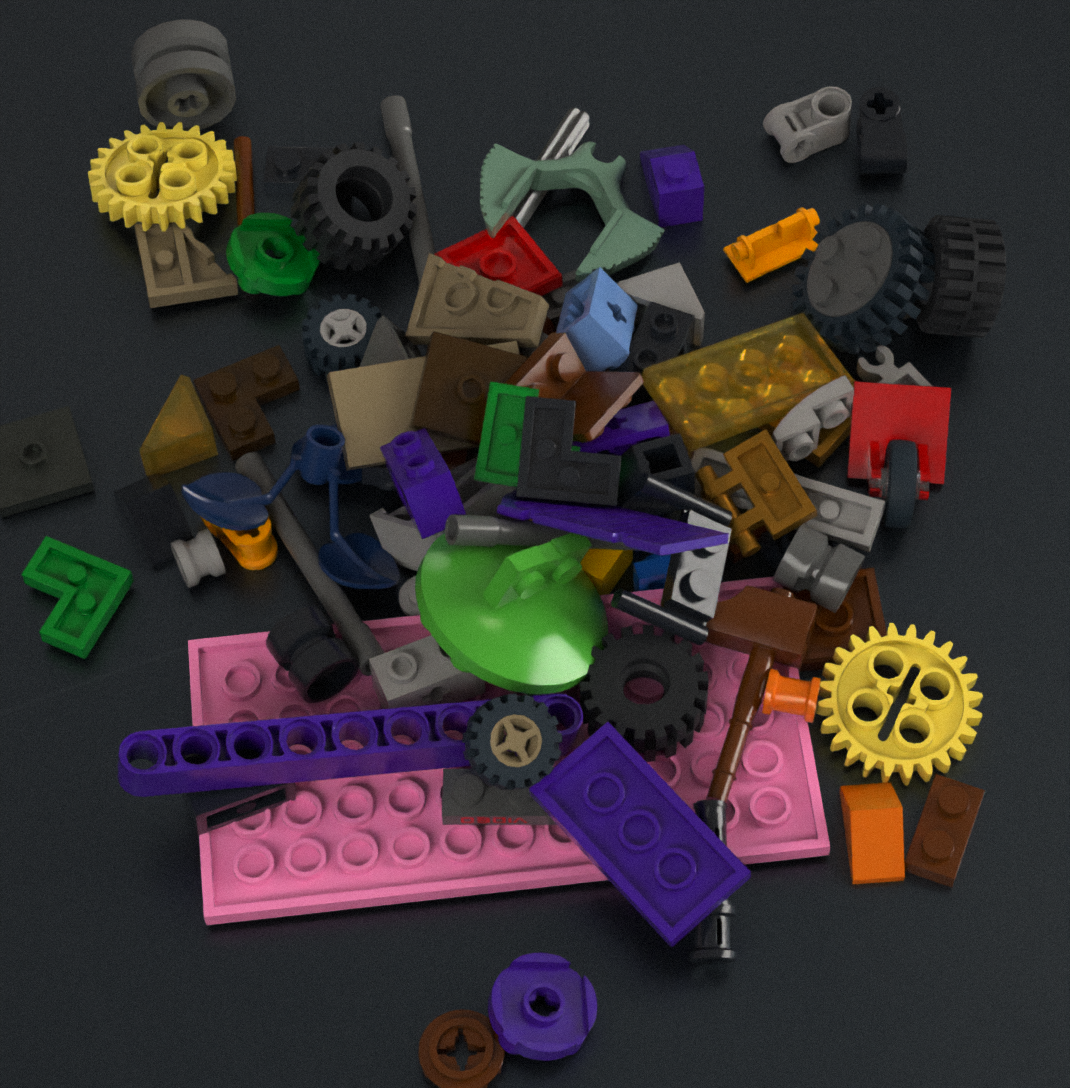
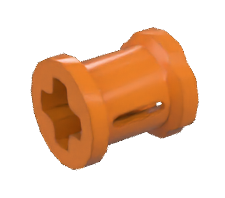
M770 669L762 713L770 715L774 710L804 716L805 722L813 723L821 678L813 677L811 681L780 676L778 670Z

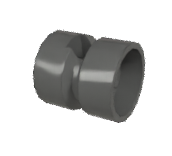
M802 524L787 548L776 570L773 581L797 594L805 589L810 591L811 601L836 613L853 584L865 556L841 543L835 547L829 546L826 535Z

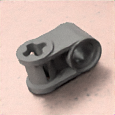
M824 87L815 93L773 108L764 118L763 127L769 135L774 136L781 146L780 154L784 161L796 163L814 153L846 141L850 135L852 100L850 95L839 87Z

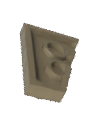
M429 253L405 336L413 345H428L430 335L435 331L486 346L517 341L518 347L538 348L549 305L540 295L498 279L493 281L482 277L470 268L462 265L456 267L446 263L441 257Z

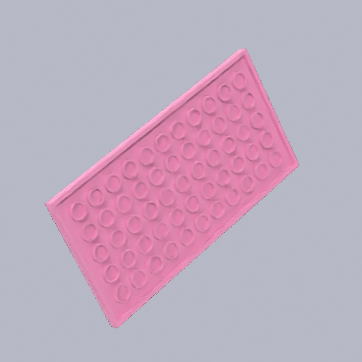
M774 577L721 582L718 602L735 597L746 585L766 591H771L772 588L783 589V586L773 581ZM664 588L630 593L661 606ZM614 594L600 595L607 615L608 634L612 633L616 640L621 638V628L632 626L634 634H643V625H652L613 608L611 601ZM420 615L362 621L369 626L385 653L431 635L429 630L421 623ZM332 624L336 638L342 640V635L335 624ZM654 626V635L662 636L664 630ZM270 631L188 640L193 726L383 709L373 688L372 676L363 675L360 669H358L353 680L331 698L318 703H308L303 700L289 680V671L280 666L267 649L266 639ZM675 635V643L679 644L683 638ZM690 642L692 644V656L700 653L704 660L703 672L707 671L708 673L706 714H704V724L699 733L694 731L693 742L686 748L680 742H677L675 755L666 758L663 750L656 751L655 761L647 762L694 813L693 803L706 800L713 778L712 770L716 769L730 724L728 721L732 719L735 699L750 656L706 642L700 646ZM774 662L772 669L778 670L780 676L800 679L798 668ZM651 678L633 679L626 683L623 690L625 697L637 704L657 702L664 694L663 686ZM485 681V693L462 702L489 700L507 694L521 696L526 694L500 688ZM580 684L557 692V694H566L574 698L580 704ZM764 692L761 705L752 723L753 729L749 731L735 774L737 779L733 781L727 799V847L744 865L829 855L830 841L808 722H805L804 716L773 710L770 715L763 714ZM582 722L572 749L566 755L560 756L559 760L555 761L553 767L590 737L588 734V723L583 724ZM561 723L556 725L557 730H566ZM449 730L444 732L454 740L463 739V734L458 731ZM406 735L393 737L397 742L404 745L415 743L412 738ZM355 740L341 742L349 749L358 750L364 747ZM300 744L289 747L292 752L305 755L312 752L309 747ZM637 752L644 759V753ZM472 766L295 782L296 800L287 801L281 806L267 809L259 814L199 835L203 913L206 925L605 881L608 879L558 825H443V769H470Z

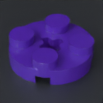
M529 953L513 960L510 966L504 969L495 980L488 998L489 1020L493 1030L498 1035L499 1045L509 1054H520L523 1057L540 1061L557 1060L576 1053L590 1032L597 1016L596 994L587 977L584 975L581 978L576 971L569 968L571 962L555 954ZM536 996L545 997L546 1005L555 1006L556 1011L550 1012L548 1017H544L534 1012L530 1005L534 1004Z

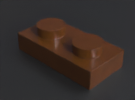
M935 774L904 862L905 872L953 887L985 790Z

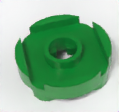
M255 213L244 218L242 224L234 228L226 247V257L231 270L238 277L239 286L249 294H259L262 292L273 296H288L293 294L300 295L307 291L320 263L317 259L320 253L315 249L308 252L302 245L306 238L304 235H296L294 228L291 227L293 220L275 213ZM267 249L273 250L275 256H280L282 258H272L268 256L265 252Z

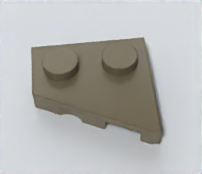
M175 222L169 223L168 229L164 232L160 229L159 224H152L147 231H143L142 224L134 225L150 308L238 295L235 276L232 273L227 275L217 265L214 254L204 243L197 241L193 237V231L187 225L181 229Z

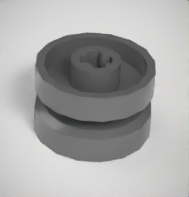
M186 19L168 21L148 29L135 41L131 58L136 80L138 104L141 115L151 125L157 127L160 122H164L166 129H173L178 122H182L183 131H188L195 125H198L200 130L220 122L232 111L237 98L227 40L217 28L202 21Z

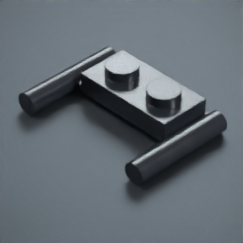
M645 472L638 481V491L681 510L679 522L729 533L728 544L671 554L661 606L622 588H619L614 593L611 606L700 646L708 636L709 630L706 624L715 615L732 531L728 527L732 519V512Z

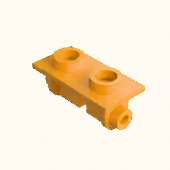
M804 207L796 210V214L748 236H738L737 242L724 247L723 251L746 283L801 258L806 248L813 252L816 251L818 244L812 239L818 233L814 227L820 224L819 216L814 208L806 210Z

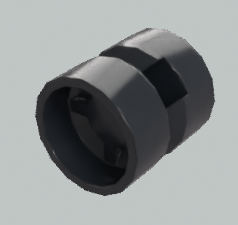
M315 606L304 607L285 616L273 627L266 639L267 649L276 662L284 667L286 671H289V680L303 700L308 703H318L336 695L353 680L359 669L358 660L344 641L336 638L333 626L323 612Z

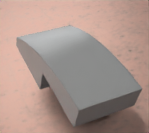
M845 375L829 382L804 398L778 424L772 434V440L786 461H798L807 457L813 450L817 449L821 428L829 429L836 427L847 417L851 416L854 388Z

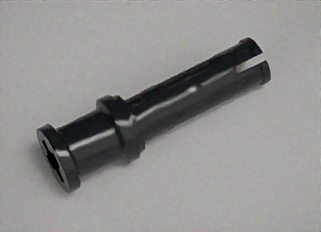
M702 800L693 803L695 814L727 846L726 809L728 808V803L720 800ZM728 898L693 928L694 950L688 953L690 962L724 964L737 961L736 952L731 950V918L736 916V907L733 906V902L729 901Z

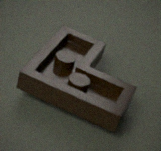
M280 345L193 380L195 391L232 461L239 459L247 453L256 452L276 443L274 432L260 406L300 390L298 378Z

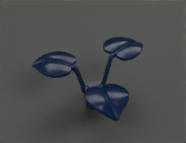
M337 424L309 427L306 435L294 443L291 449L290 464L266 494L262 495L260 487L251 479L232 472L213 473L203 476L191 484H182L181 492L184 499L199 516L221 528L242 531L258 528L267 522L268 511L264 505L273 503L296 470H300L301 477L311 484L322 485L329 482L330 538L334 543H327L319 550L318 561L322 571L333 581L351 588L381 589L398 584L400 573L392 555L382 548L379 541L363 533H352L343 538L339 531L338 483L351 484L362 481V468L346 471L342 452L345 437L338 430Z

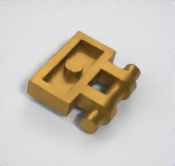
M766 429L723 454L726 463L731 469L729 473L719 478L711 465H707L695 473V477L702 487L701 497L732 512V519L728 525L732 529L729 543H736L744 557H749L761 549L753 532L765 524L775 541L818 516L816 508ZM741 488L754 507L742 515L730 497Z

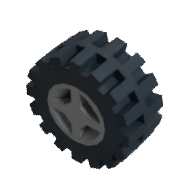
M340 294L332 295V302L328 303L324 298L318 302V310L311 307L307 312L308 319H304L302 324L303 346L306 360L309 366H313V370L318 376L325 372L327 380L329 372L360 367L376 322L381 318V311L377 306L371 308L370 300L363 297L358 302L356 295L348 294L347 299H341Z

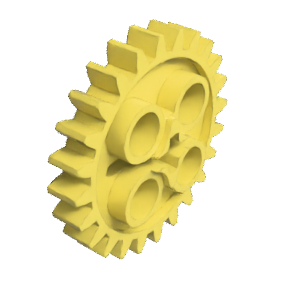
M160 122L157 130L151 131L144 124L141 125V133L136 135L131 131L125 130V140L121 141L110 138V149L98 148V158L91 159L90 161L91 171H88L92 201L98 202L100 213L109 211L110 221L114 222L124 217L126 228L133 226L137 222H142L143 231L149 230L152 224H159L160 229L164 232L168 229L169 223L175 222L183 229L186 226V219L191 218L198 223L203 222L202 212L216 215L218 213L217 204H228V193H235L234 181H237L233 151L226 149V141L224 139L215 141L213 131L200 136L198 125H195L188 131H183L182 122H178L173 129H166L164 122Z
M889 623L886 636L881 637L878 631L871 626L866 635V643L856 635H851L848 643L849 651L837 647L833 655L836 664H825L822 675L828 681H821L819 696L826 699L818 701L816 714L830 717L822 722L820 731L821 734L836 733L831 742L830 750L833 752L846 747L848 753L844 762L845 766L848 767L857 760L864 762L862 777L866 778L874 768L881 770L882 783H887L891 778L892 772L900 774L904 786H908L913 772L917 771L920 777L925 782H928L932 776V765L942 773H947L951 766L949 756L961 761L966 753V748L962 743H973L977 732L971 727L979 725L982 713L972 708L980 705L983 695L980 692L968 690L975 685L978 676L975 673H961L968 658L962 656L952 660L949 657L953 646L951 641L943 644L940 648L933 645L935 631L931 630L921 640L916 638V627L914 624H911L906 635L902 636L898 635L895 624ZM878 665L890 666L895 669L898 676L891 679L883 678L876 673L874 667ZM912 667H917L920 672L910 689L906 703L902 706L888 739L885 741L879 740L878 734L887 720L891 706L896 701L909 670ZM925 686L936 687L942 692L944 698L941 700L928 699L921 692V688ZM857 707L870 708L875 712L878 719L868 722L860 720L856 717L853 710ZM907 728L915 729L921 733L924 741L915 744L907 742L901 736L900 731Z

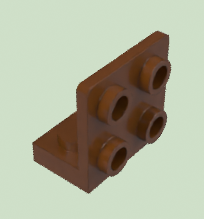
M551 333L505 384L539 389L538 397L576 401L572 441L586 443L598 438L604 432L605 425L620 409L630 403L632 395L644 383L640 372L586 371L566 333Z

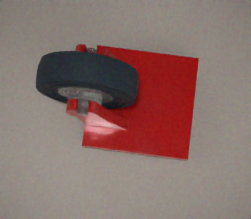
M854 381L847 478L867 479L868 496L880 497L882 501H885V509L882 515L884 526L890 528H909L913 517L915 500L928 501L929 483L944 484L951 388Z

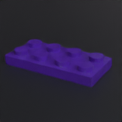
M609 722L605 723L557 764L549 775L529 788L530 796L671 948L751 878V871Z

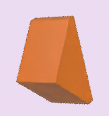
M892 783L840 786L839 793L852 885L904 881L903 807Z

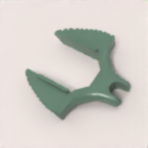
M584 142L571 155L551 160H531L495 143L493 149L489 150L486 159L483 161L480 178V206L489 237L491 238L496 236L530 188L535 191L580 188L589 193L605 224V228L575 273L577 282H581L599 267L607 275H612L616 271L618 272L640 261L647 254H650L652 250H655L665 230L630 210L620 187L622 178L627 170L625 159L619 155L616 160L610 163L598 161L592 156L596 146L595 142Z

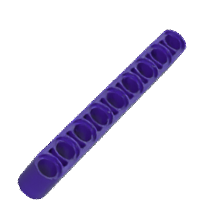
M556 693L531 696L534 697V701L538 703L543 702L549 708L547 711L551 717L555 716L557 721L566 728L563 731L557 730L558 733H562V742L559 743L558 749L561 751L560 756L566 755L572 749L583 722V711L580 704L566 694ZM491 699L138 731L124 738L119 746L117 778L125 792L133 796L148 797L471 766L469 760H465L463 754L465 743H462V740H454L448 737L444 732L455 730L462 734L465 733L469 718L476 712V709ZM406 735L412 738L415 743L404 745L397 742L393 737ZM355 740L364 747L358 750L349 749L341 742ZM300 744L309 747L312 752L305 755L292 752L289 747ZM243 749H250L257 752L260 756L252 760L244 759L237 752ZM190 754H199L205 757L207 761L198 765L186 762L184 757ZM137 759H146L151 761L154 766L144 770L137 769L130 763Z

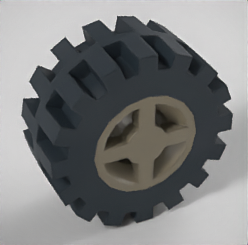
M507 694L484 703L469 718L466 724L467 730L463 733L462 743H465L463 754L465 760H469L472 766L470 770L475 776L481 777L483 783L488 786L498 787L501 790L523 789L540 782L541 779L551 773L554 769L555 761L559 760L561 751L558 749L559 743L562 742V733L557 731L556 725L559 723L556 717H551L547 711L549 708L543 702L538 703L534 701V697L528 695Z

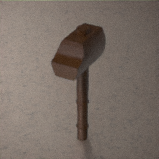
M746 585L735 597L717 602L714 618L706 624L709 630L705 640L706 643L750 655L735 699L732 719L728 721L730 725L716 769L712 770L713 778L706 800L727 802L732 783L737 779L735 774L749 731L753 729L752 723L761 705L769 672L774 662L798 669L801 668L816 620L817 605L795 599V595L788 590L772 588L771 591H766Z

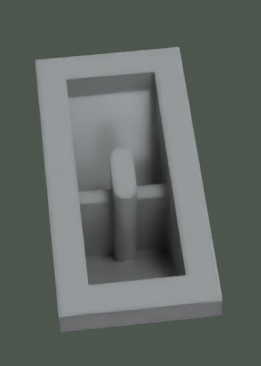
M680 262L617 283L638 304L634 323L640 325L650 301L695 315L693 344L701 345L704 337L705 312Z

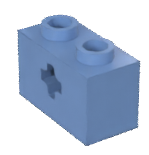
M599 267L565 294L556 333H566L586 371L603 372L607 368L610 371L615 370L621 363L625 362L630 354L629 347L632 333L635 330L634 322L638 304Z

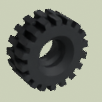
M643 625V634H634L632 626L621 628V638L618 640L615 639L612 633L603 637L602 645L605 648L604 650H600L595 645L592 647L591 655L596 660L593 665L589 664L585 679L579 682L583 724L588 723V734L590 736L605 723L609 722L636 752L644 753V760L646 762L655 761L656 751L663 750L666 758L675 755L677 742H680L684 748L693 742L694 731L699 733L704 724L709 680L707 671L703 672L704 660L700 653L692 656V644L688 640L683 639L679 644H676L675 635L665 630L662 636L654 635V625ZM651 678L663 686L664 694L657 702L637 704L628 700L623 690L626 683L633 679Z

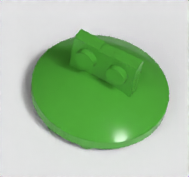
M444 533L430 546L416 574L415 592L421 614V623L450 656L453 666L462 672L472 673L495 686L524 693L528 696L552 694L570 689L585 679L589 664L593 665L596 660L591 655L592 647L595 645L600 650H604L602 638L608 635V620L605 607L595 586L582 570V565L580 564L592 544L586 536L569 533L539 546L449 545Z

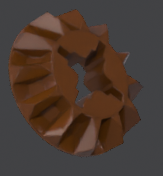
M460 1009L438 1016L426 1027L419 1042L418 1054L425 1077L429 1078L438 1088H486L489 1082L497 1074L501 1073L505 1050L499 1045L498 1035L493 1030L487 1016L476 1011ZM459 1034H464V1042H467V1047L470 1051H477V1055L468 1057V1065H465V1071H460V1065H457L455 1057L446 1056L447 1053L456 1051Z

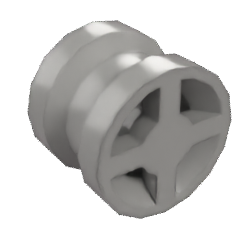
M207 528L199 531L196 538L185 542L179 539L170 543L176 563L188 588L198 585L200 579L207 575L218 577L226 573L219 550Z

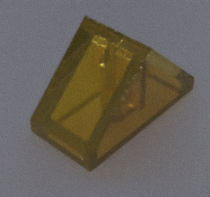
M180 375L140 448L147 476L154 473H159L162 476L218 455L213 429L190 377Z

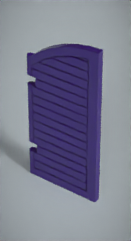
M514 490L504 495L501 504L497 507V514L519 520L531 519L535 524L610 543L622 542L625 543L626 547L661 556L728 544L729 533L618 506L516 497L517 490Z

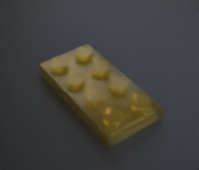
M804 313L644 368L642 374L644 387L677 434H681L683 442L690 452L781 419L811 393L844 375L852 386L854 383L853 378Z

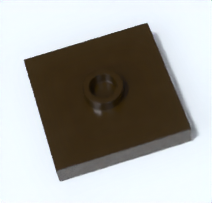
M434 331L430 335L409 428L417 430L425 428L428 433L480 446L490 381L505 384L527 360V357Z

